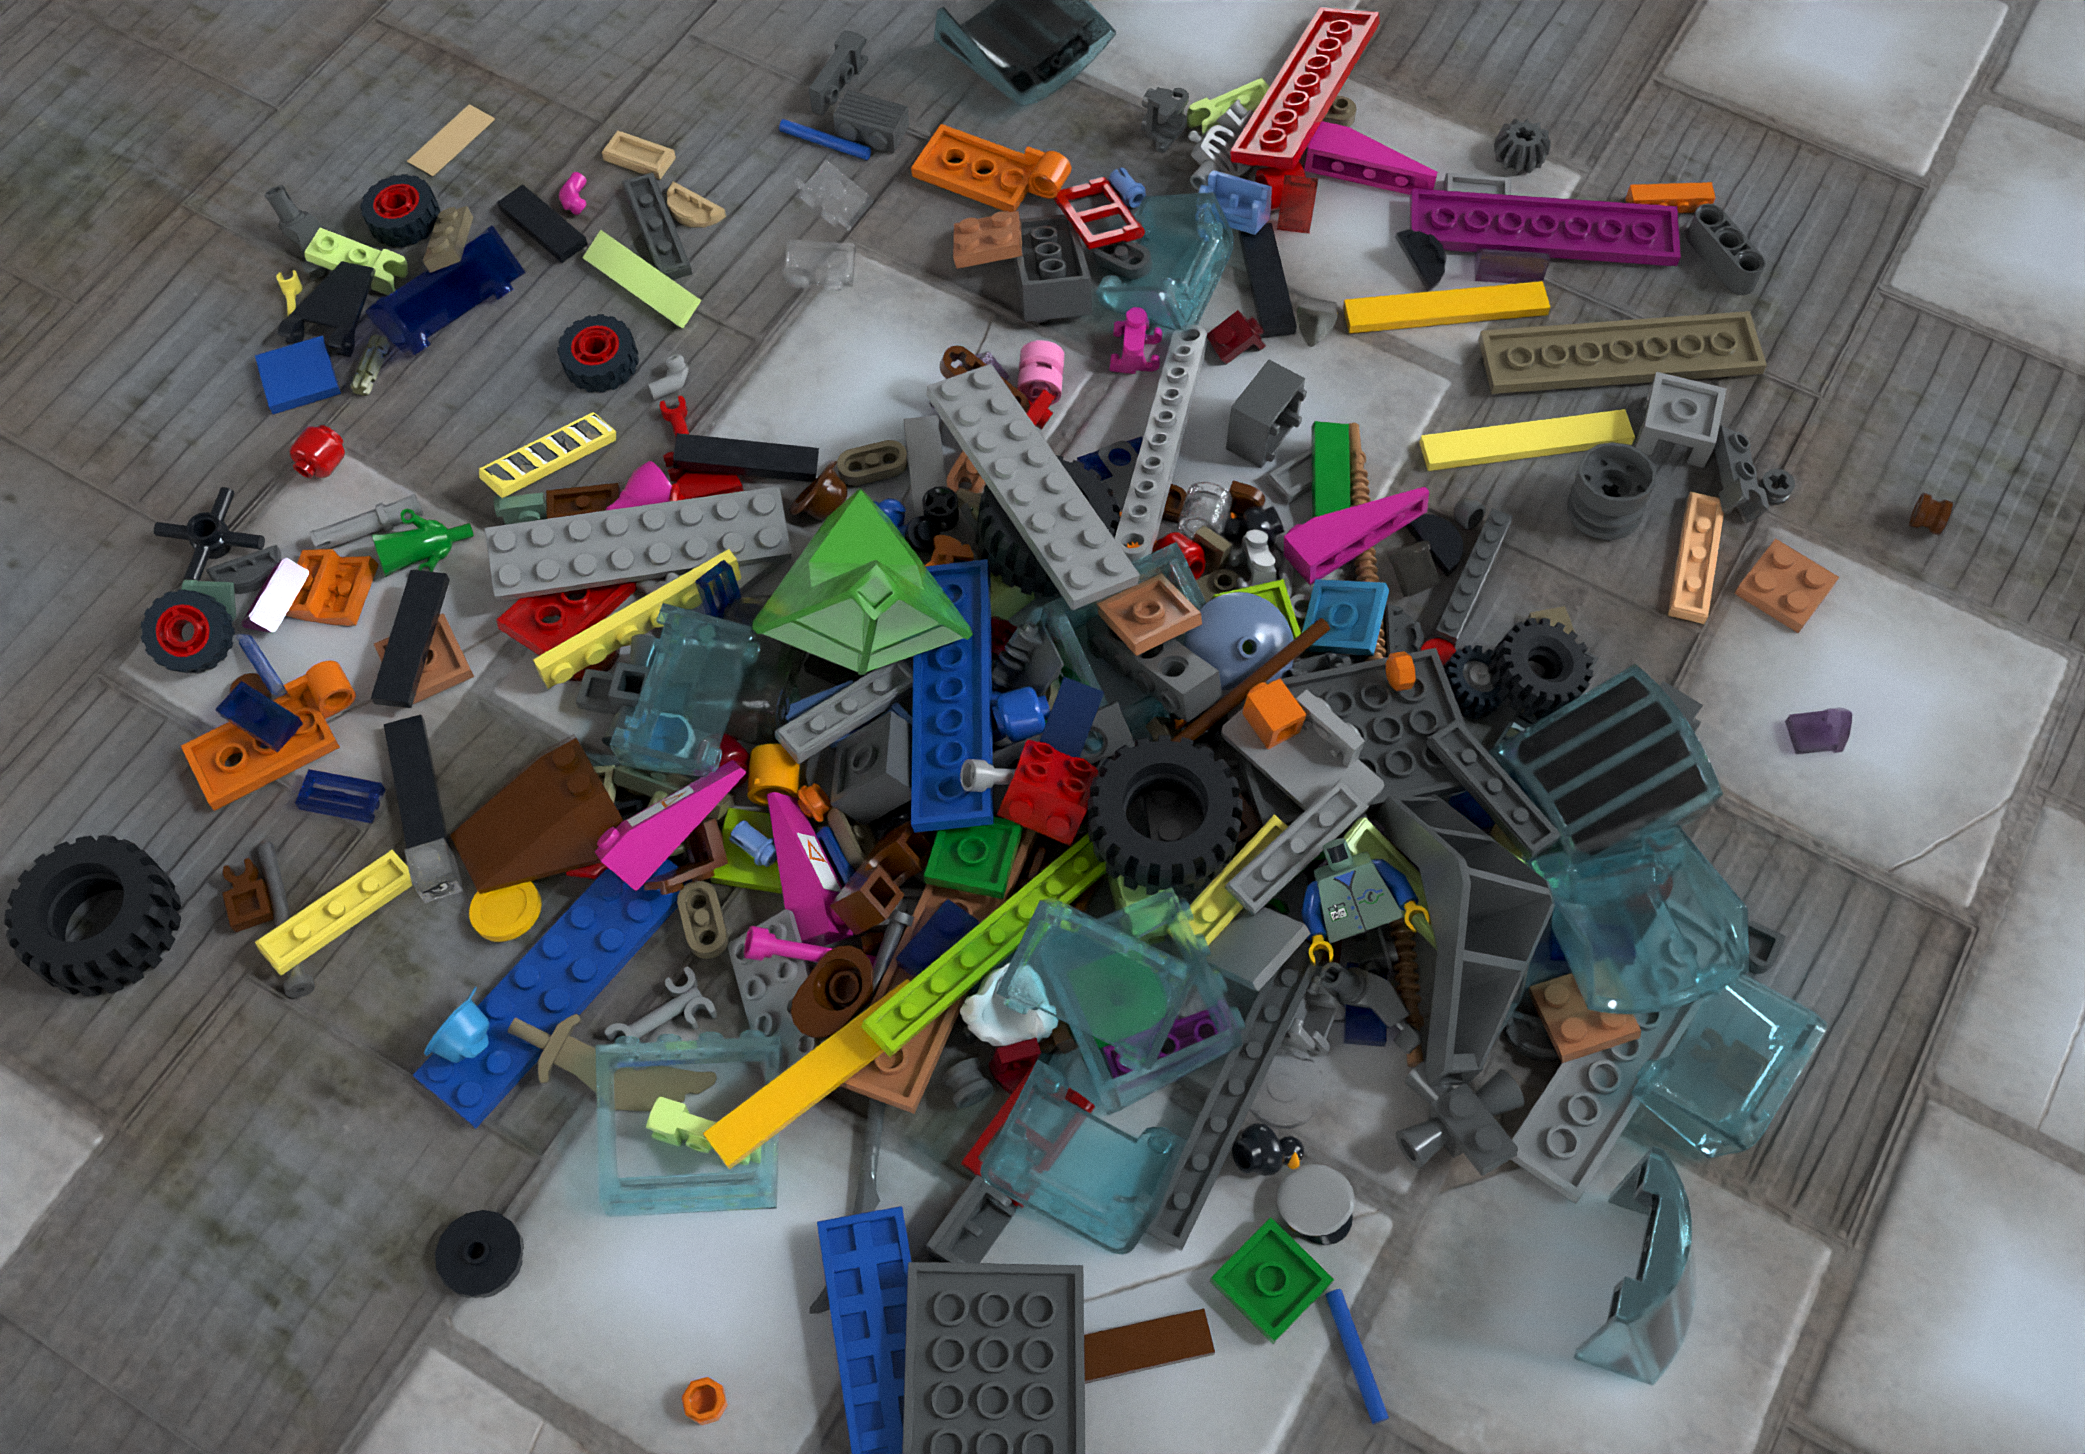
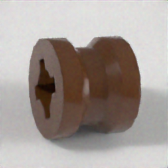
M1922 493L1912 511L1909 526L1914 528L1923 526L1928 528L1930 533L1940 535L1950 517L1953 502L1945 499L1936 501L1933 500L1930 494Z

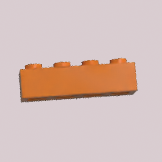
M1712 182L1630 185L1625 198L1626 203L1677 206L1678 213H1695L1697 207L1703 204H1713L1716 199Z

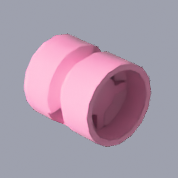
M1037 340L1027 343L1021 349L1017 389L1032 403L1036 401L1044 389L1055 396L1051 405L1060 400L1064 370V351L1062 348L1049 341Z

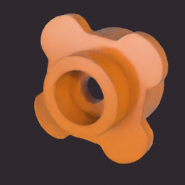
M816 783L809 787L804 785L797 791L800 798L797 802L803 813L810 819L814 817L818 822L823 821V818L827 817V812L833 807L825 791Z

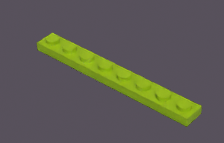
M1088 833L863 1021L861 1026L863 1030L889 1057L894 1055L1106 873V862H1098L1093 853V843L1089 841Z

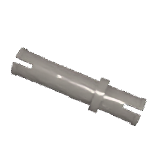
M415 494L386 505L381 502L375 505V509L329 526L310 531V536L314 546H317L316 549H330L382 529L386 531L393 530V525L402 522L400 513L404 509H411L415 514L423 516L420 503L417 501ZM406 514L404 518L409 520L411 515Z

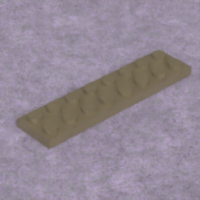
M1750 311L1482 330L1478 338L1491 394L1648 383L1653 381L1656 372L1685 379L1763 374L1767 366Z

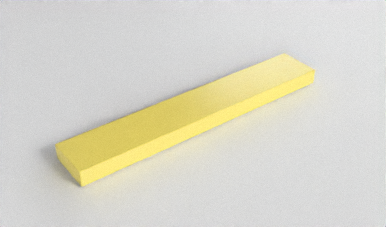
M1622 409L1421 435L1419 443L1427 471L1586 451L1598 444L1610 442L1632 445L1635 435L1626 410Z

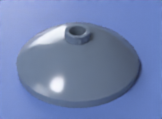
M1234 592L1215 597L1199 609L1202 625L1185 633L1183 646L1219 670L1221 691L1235 688L1294 639L1287 620L1272 603L1254 594ZM1244 641H1249L1252 645V652L1249 655L1242 649ZM1294 660L1268 681L1287 678L1288 669L1292 668Z

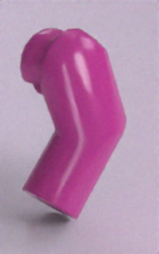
M578 172L571 174L559 192V200L566 211L569 209L574 215H579L586 206V201L579 197V193L587 183V180Z

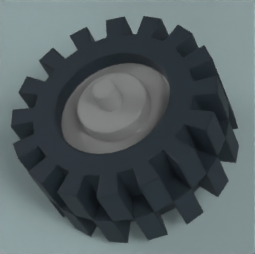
M1471 645L1464 646L1462 650L1458 649L1443 665L1458 707L1462 709L1461 714L1465 718L1470 713H1472V719H1479L1482 715L1486 717L1504 701L1497 695L1501 687H1493L1490 681L1495 673H1488V665L1492 662L1490 656L1493 651L1488 649L1485 653H1482L1483 646L1476 645L1473 649Z

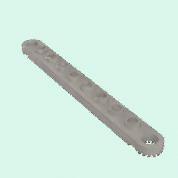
M1198 325L1181 326L1172 335L1115 535L1116 542L1132 564L1134 562L1140 564L1141 560L1145 562L1147 557H1151L1154 542L1159 531L1207 347V332ZM1188 337H1190V340L1194 337L1193 341H1187ZM1131 542H1134V544L1138 542V545L1141 546L1137 548H1127V543L1129 545H1132Z

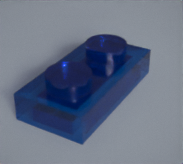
M243 681L215 709L222 718L277 753L303 725L298 716Z
M947 899L895 958L897 965L915 978L979 924V920Z

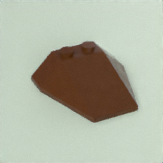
M573 734L541 751L450 836L477 891L483 894L602 863L595 853L599 847L597 846L598 840L611 827L616 829L624 820L577 737Z

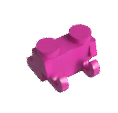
M1133 307L1126 312V319L1124 321L1114 322L1113 335L1120 337L1124 334L1121 359H1119L1118 354H1111L1109 370L1112 372L1136 374V371L1153 372L1160 367L1158 355H1152L1151 362H1146L1143 352L1144 344L1155 345L1160 343L1163 333L1158 327L1154 328V335H1147L1145 333L1146 329H1149V319L1147 313L1142 308Z

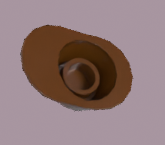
M848 945L838 946L828 951L820 959L816 967L799 987L792 1000L791 1015L793 1023L802 1034L812 1038H826L835 1034L849 1022L854 1014L866 1007L873 994V968L867 955L862 950Z

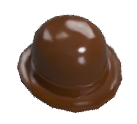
M831 461L822 474L798 495L789 509L792 515L799 514L802 511L817 520H826L830 514L846 501L848 495L847 487L832 470L837 461Z

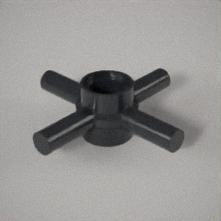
M221 487L211 512H202L194 515L187 525L164 522L155 523V536L189 540L191 546L195 549L183 580L200 581L208 559H218L225 556L232 546L263 549L265 545L264 536L232 532L225 524L224 519L235 495L233 490Z

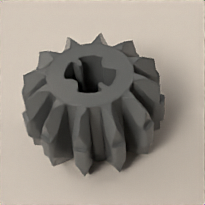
M1514 118L1510 124L1504 123L1494 142L1496 161L1503 162L1504 169L1514 168L1516 173L1522 169L1531 173L1534 168H1541L1551 148V140H1549L1548 136L1549 130L1541 129L1540 122L1535 124L1529 123L1528 118L1524 122Z

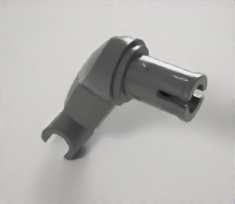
M283 185L275 186L268 190L264 196L280 219L279 229L290 240L300 245L305 258V250L318 229L323 227L310 213L297 209ZM309 261L301 263L304 271L309 274L312 281L328 272L327 268Z
M1335 962L1327 963L1320 972V979L1324 980L1322 985L1336 991V997L1340 1002L1353 1007L1372 1009L1388 1029L1396 1025L1401 1030L1393 1041L1406 1054H1410L1421 1044L1422 1034L1405 1019L1411 1015V1012L1391 982L1361 968L1351 967L1345 969Z

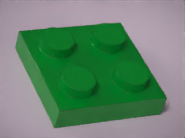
M993 816V824L938 830L924 874L925 884L1003 899L1022 836L1023 826L1008 819Z
M1271 1217L1210 1279V1282L1272 1344L1298 1320L1334 1281Z

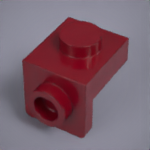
M1239 310L1207 333V339L1226 365L1253 344L1260 350L1266 347L1260 337L1264 333L1260 324L1253 316L1247 319Z

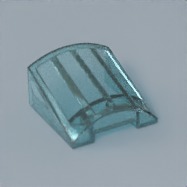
M1678 824L1639 833L1640 846L1574 862L1569 860L1564 851L1534 857L1529 861L1525 860V864L1550 884L1555 903L1551 926L1589 1010L1615 1014H1642L1672 1009L1711 995L1749 972L1748 909Z

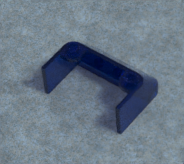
M492 225L465 245L460 262L431 273L429 270H426L388 296L379 298L365 312L371 321L403 353L410 350L413 355H416L431 345L427 338L490 296L494 295L498 300L514 290L510 283L526 272Z

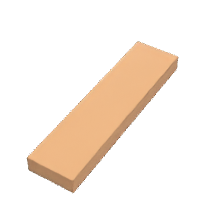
M1690 492L1687 497L1668 616L1705 624L1708 618L1724 516L1720 498Z

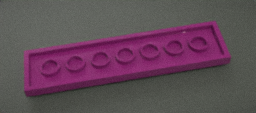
M1412 188L1410 195V229L1427 235H1434L1443 245L1444 250L1664 266H1677L1681 258L1677 206Z

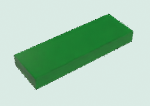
M1314 421L1311 426L1312 518L1350 508L1349 424Z

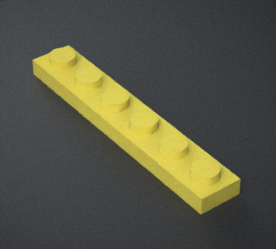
M728 549L536 657L533 661L542 681L548 689L556 684L564 683L571 679L575 673L587 666L598 664L610 653L623 646L631 645L632 636L645 634L656 627H662L682 612L698 607L705 599L717 592L728 590L741 579L736 557Z

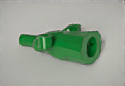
M411 509L402 510L400 513L403 524H413L418 527L417 529L371 535L385 577L399 569L427 558V562L420 564L418 569L422 571L423 568H428L430 572H433L439 560L447 557L454 542L474 537L470 523L448 529L436 520H426L420 517ZM406 514L411 515L409 520L404 518Z

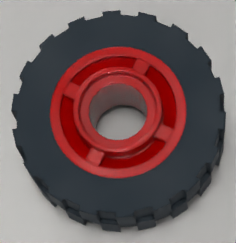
M415 175L389 176L387 179H381L374 186L372 185L368 189L369 191L364 194L363 202L360 205L361 214L372 236L377 238L381 244L385 243L390 247H406V245H414L418 241L426 239L433 231L436 218L441 212L431 187L424 179L421 180Z
M597 314V316L589 315L582 320L573 322V325L567 327L564 335L560 337V345L557 347L559 360L569 381L574 383L577 388L585 389L591 393L593 391L603 393L610 389H617L619 385L629 381L628 378L634 375L635 367L639 363L638 349L630 329H627L623 321H618L613 316H604V314Z
M186 589L178 590V592L170 591L165 593V596L156 598L152 602L153 605L145 611L144 621H141V640L146 646L145 651L147 654L155 659L154 662L165 666L166 669L191 674L202 673L206 669H213L218 666L217 663L221 660L224 661L228 656V650L232 649L234 643L232 638L235 635V628L232 627L233 619L231 614L226 612L225 609L227 608L222 603L215 601L216 598L210 595ZM191 622L194 627V634L190 640L185 641L182 636V629L187 623Z

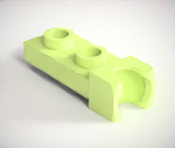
M1260 78L1214 99L1209 100L1206 97L1189 106L1187 124L1190 128L1202 125V132L1204 134L1211 127L1220 125L1216 120L1237 99L1240 100V104L1247 111L1251 109L1255 112L1270 87L1263 78Z
M323 228L318 229L304 252L306 261L332 271L341 261L374 268L376 272L371 283V289L388 296L396 295L393 276L405 278L408 274V265L404 256L387 249L377 250Z
M659 1096L653 1105L646 1128L653 1131L651 1137L676 1146H680L682 1140H686L685 1144L688 1147L699 1152L709 1153L713 1147L704 1137L703 1133L717 1122L692 1115L685 1104ZM766 1143L738 1164L748 1165L750 1161L762 1164L768 1150Z

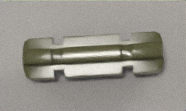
M374 334L368 341L367 347L369 348L365 349L356 369L358 374L353 376L350 387L356 395L368 396L374 384L371 382H375L385 359L383 357L386 356L390 347L388 339L383 335Z

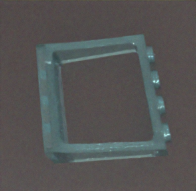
M747 1030L740 1034V1038L724 1039L720 1033L705 1032L699 1035L698 1040L682 1041V1038L678 1035L663 1034L657 1037V1042L640 1043V1040L633 1036H621L616 1038L615 1044L596 1045L599 1202L607 1217L777 1209L779 1133L761 1146V1163L755 1171L618 1178L614 1073L619 1068L764 1061L766 1062V1086L782 1074L783 1045L780 1036L765 1037V1034L761 1031Z

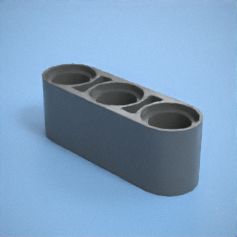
M1714 204L1700 205L1697 207L1686 233L1687 241L1731 292L1738 295L1750 294L1754 291L1766 265L1763 255L1719 206Z

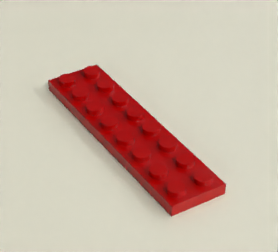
M1319 7L1231 148V162L1242 163L1248 166L1259 165L1275 167L1280 170H1294L1380 24L1379 12Z

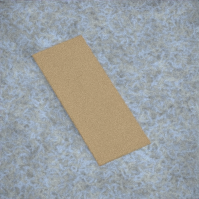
M469 104L407 162L434 176L487 128L495 118Z

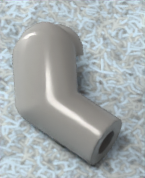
M675 354L668 357L666 360V365L668 366L666 376L647 384L654 401L679 391L683 387L689 372L688 364L684 362L683 356Z

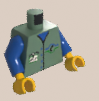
M1344 838L1335 839L1323 845L1322 848L1328 865L1314 870L1315 881L1307 886L1301 910L1303 923L1311 933L1307 940L1312 942L1309 948V961L1313 966H1316L1313 955L1316 950H1326L1329 954V962L1331 963L1333 961L1331 943L1403 918L1401 910H1406L1404 920L1411 931L1417 933L1411 920L1418 913L1425 915L1426 920L1431 925L1430 914L1424 907L1417 906L1419 899L1403 873L1384 859L1372 860L1368 852H1361L1352 856Z

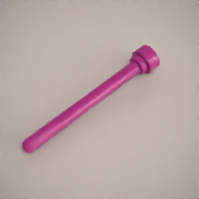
M750 926L745 938L744 958L762 961L764 957L771 958L772 955L819 962L828 951L834 948L777 939L775 934L769 933L767 928ZM866 954L873 966L876 956Z

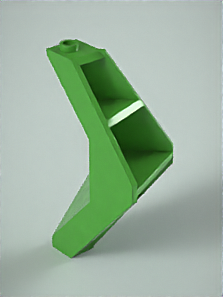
M861 488L827 517L753 621V630L758 635L764 634L856 671L858 675H866L868 671L963 638L968 640L973 635L969 624L891 519Z

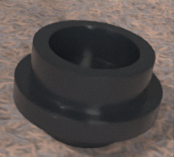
M926 516L913 518L908 522L905 530V540L913 550L919 552L933 550L934 536L940 535L937 524Z

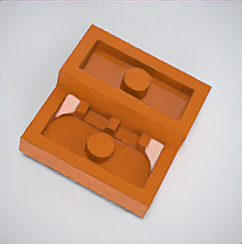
M333 549L302 550L297 564L307 569L309 575L285 616L331 625L356 626L379 564L371 556L340 557Z

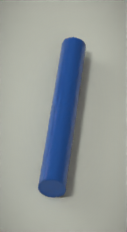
M782 119L780 122V132L864 160L870 158V147L786 119Z
M1341 1289L1330 1291L1325 1296L1372 1424L1386 1421L1389 1417Z

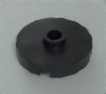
M479 1210L466 1213L451 1222L440 1236L435 1252L436 1270L443 1283L461 1297L486 1298L494 1296L507 1288L519 1274L523 1263L521 1260L524 1249L523 1238L513 1222L498 1212ZM479 1246H484V1254L478 1259H472L473 1250Z

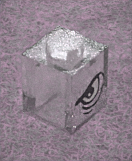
M444 838L404 850L412 885L424 903L463 892L456 857Z

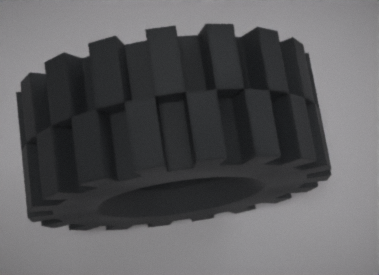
M1528 618L1524 624L1522 621L1515 624L1491 653L1490 659L1492 662L1488 665V673H1495L1490 679L1492 686L1501 687L1497 695L1502 700L1508 697L1512 701L1509 705L1510 708L1516 711L1520 706L1524 708L1523 715L1528 717L1538 712V719H1546L1550 714L1554 718L1563 711L1566 712L1590 685L1588 683L1589 680L1593 677V670L1588 669L1593 662L1591 656L1584 657L1583 654L1588 648L1584 642L1579 645L1575 642L1578 635L1573 630L1568 635L1563 631L1565 625L1557 622L1553 627L1550 626V619L1542 618L1537 624L1535 618ZM1528 661H1534L1542 665L1547 670L1550 679H1544L1536 675L1529 667Z

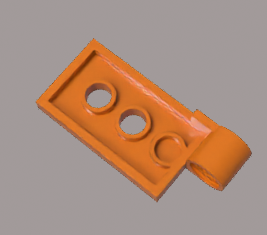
M940 124L911 167L912 177L1008 212L1016 211L1028 192L1046 199L1056 197L1072 171L1068 159L1058 152L1047 151L1045 153L1027 146L1025 154L943 124ZM956 158H959V159H962V160H963V161H961V162H959V163H950V162H948V161L954 160V159H956ZM984 169L991 170V172L988 174H980L977 171H982Z
M329 660L317 663L305 675L285 684L284 687L288 692L285 695L181 745L208 804L214 811L340 748L326 718L348 708L354 702L356 693L338 662ZM269 736H279L278 742L273 747L261 748V743ZM237 753L243 754L241 761L237 765L232 767L225 766L229 756Z

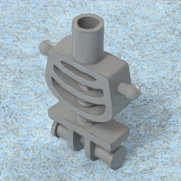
M1239 99L1216 120L1220 125L1211 127L1201 137L1196 131H1191L1188 135L1191 141L1197 143L1191 156L1198 162L1200 167L1191 176L1190 182L1198 191L1201 185L1208 186V176L1213 170L1240 178L1251 167L1242 163L1231 162L1230 150L1245 128V124L1248 123L1254 113L1251 109L1247 111L1240 104Z

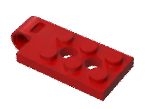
M637 581L520 598L496 619L499 630L540 656L607 618L637 590ZM582 593L585 595L584 598L576 601L567 598L571 594ZM546 616L560 617L555 623L542 622V619Z

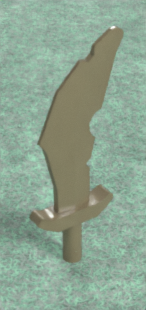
M574 1014L559 1023L552 1035L518 1018H514L508 1029V1033L543 1049L538 1060V1075L541 1083L550 1082V1072L554 1065H557L582 1080L606 1101L610 1110L651 1112L659 1096L681 1103L684 1102L685 1095L689 1093L700 1094L713 1086L717 1079L716 1074L711 1071L696 1072L651 1064L643 1070H635L628 1064L625 1057L612 1054L601 1056L599 1050L570 1036L574 1027L582 1022L578 1014Z

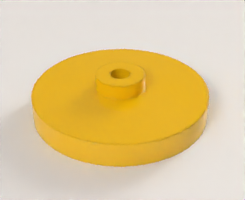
M531 881L483 894L477 891L469 907L470 922L477 933L487 940L504 942L515 939L527 932L538 919L542 906L541 896Z

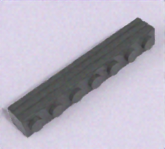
M1494 508L1491 509L1437 626L1433 639H1444L1454 647L1456 646L1513 519L1512 515Z

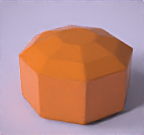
M1405 651L1390 653L1385 663L1386 677L1389 685L1396 691L1412 689L1416 681L1412 657Z
M709 1377L691 1381L681 1397L685 1415L702 1426L719 1421L728 1406L724 1387Z

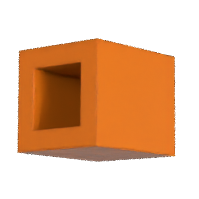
M1281 678L1269 684L1262 682L1254 686L1247 693L1242 712L1267 749L1299 734L1307 715Z

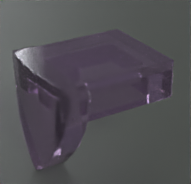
M1839 707L1828 708L1823 711L1790 714L1785 723L1795 754L1825 751L1843 752L1851 732L1852 712Z

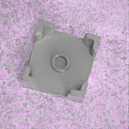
M1656 372L1645 398L1643 409L1646 410V414L1636 439L1635 448L1641 450L1644 454L1651 455L1658 439L1693 447L1687 464L1704 468L1717 441L1727 388Z

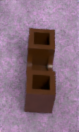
M911 820L884 834L830 904V907L855 935L887 920L904 897V893L898 887L913 875L923 871L928 864L935 841L926 831L914 832Z

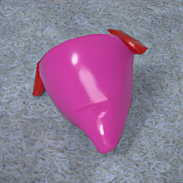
M648 461L634 470L625 488L621 491L619 498L613 504L607 506L606 511L685 500L686 497L680 494V486L677 482L671 485L661 469L654 462Z

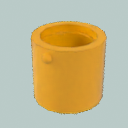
M781 744L759 745L750 752L747 795L749 800L755 804L769 807L767 794L771 792L798 798L800 764L796 763Z

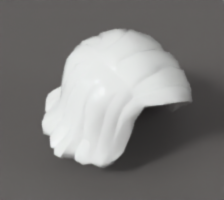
M1018 961L1007 963L1002 968L989 972L983 979L977 994L968 996L965 1004L960 1008L963 1021L968 1024L967 1029L980 1040L987 1041L992 1046L1003 1047L1035 1037L1039 1042L1042 1037L1048 1038L1052 1033V1029L1058 1025L1056 1009L1049 1005L1040 977L1027 964Z

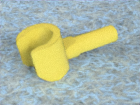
M293 270V276L287 280H284L281 272L276 276L280 288L287 299L288 316L296 309V295L303 289L295 270Z

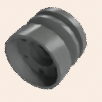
M1610 442L1598 444L1587 450L1579 462L1575 482L1568 497L1567 512L1571 522L1581 532L1597 539H1621L1635 532L1642 521L1643 513L1647 508V502L1651 497L1656 482V470L1652 461L1641 450L1628 444Z

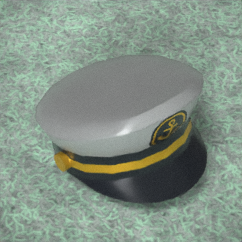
M1308 1164L1295 1168L1284 1177L1278 1188L1277 1204L1281 1215L1289 1224L1288 1227L1291 1231H1296L1307 1240L1321 1245L1336 1244L1348 1235L1352 1227L1355 1197L1352 1186L1341 1173L1325 1165Z

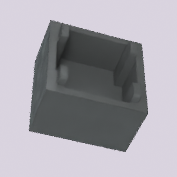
M1268 359L1231 406L1226 449L1260 468L1267 461L1272 462L1275 458V450L1294 426L1298 428L1301 424L1302 417L1299 416L1301 402L1304 401L1307 391L1304 389L1305 378Z
M890 711L837 743L830 803L832 806L865 826L904 803L911 801L912 725Z

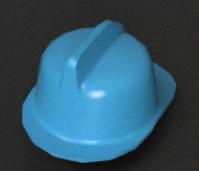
M476 986L462 1005L448 1017L432 1037L424 1051L426 1056L434 1053L448 1061L458 1063L466 1057L475 1058L486 1049L489 1043L486 1033L490 1024L486 1016L472 1001V996L477 989Z

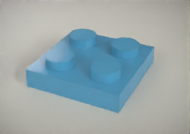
M1315 579L1302 632L1320 618H1323L1328 623L1330 630L1305 651L1374 656L1389 594V588L1386 583Z

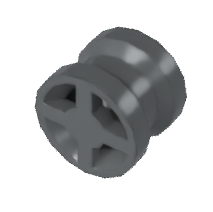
M977 1058L961 1061L942 1075L945 1086L951 1088L954 1093L953 1102L958 1109L980 1102L993 1091L990 1081L984 1079L981 1074L982 1065Z

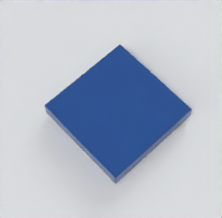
M323 335L255 355L267 403L272 414L341 394Z

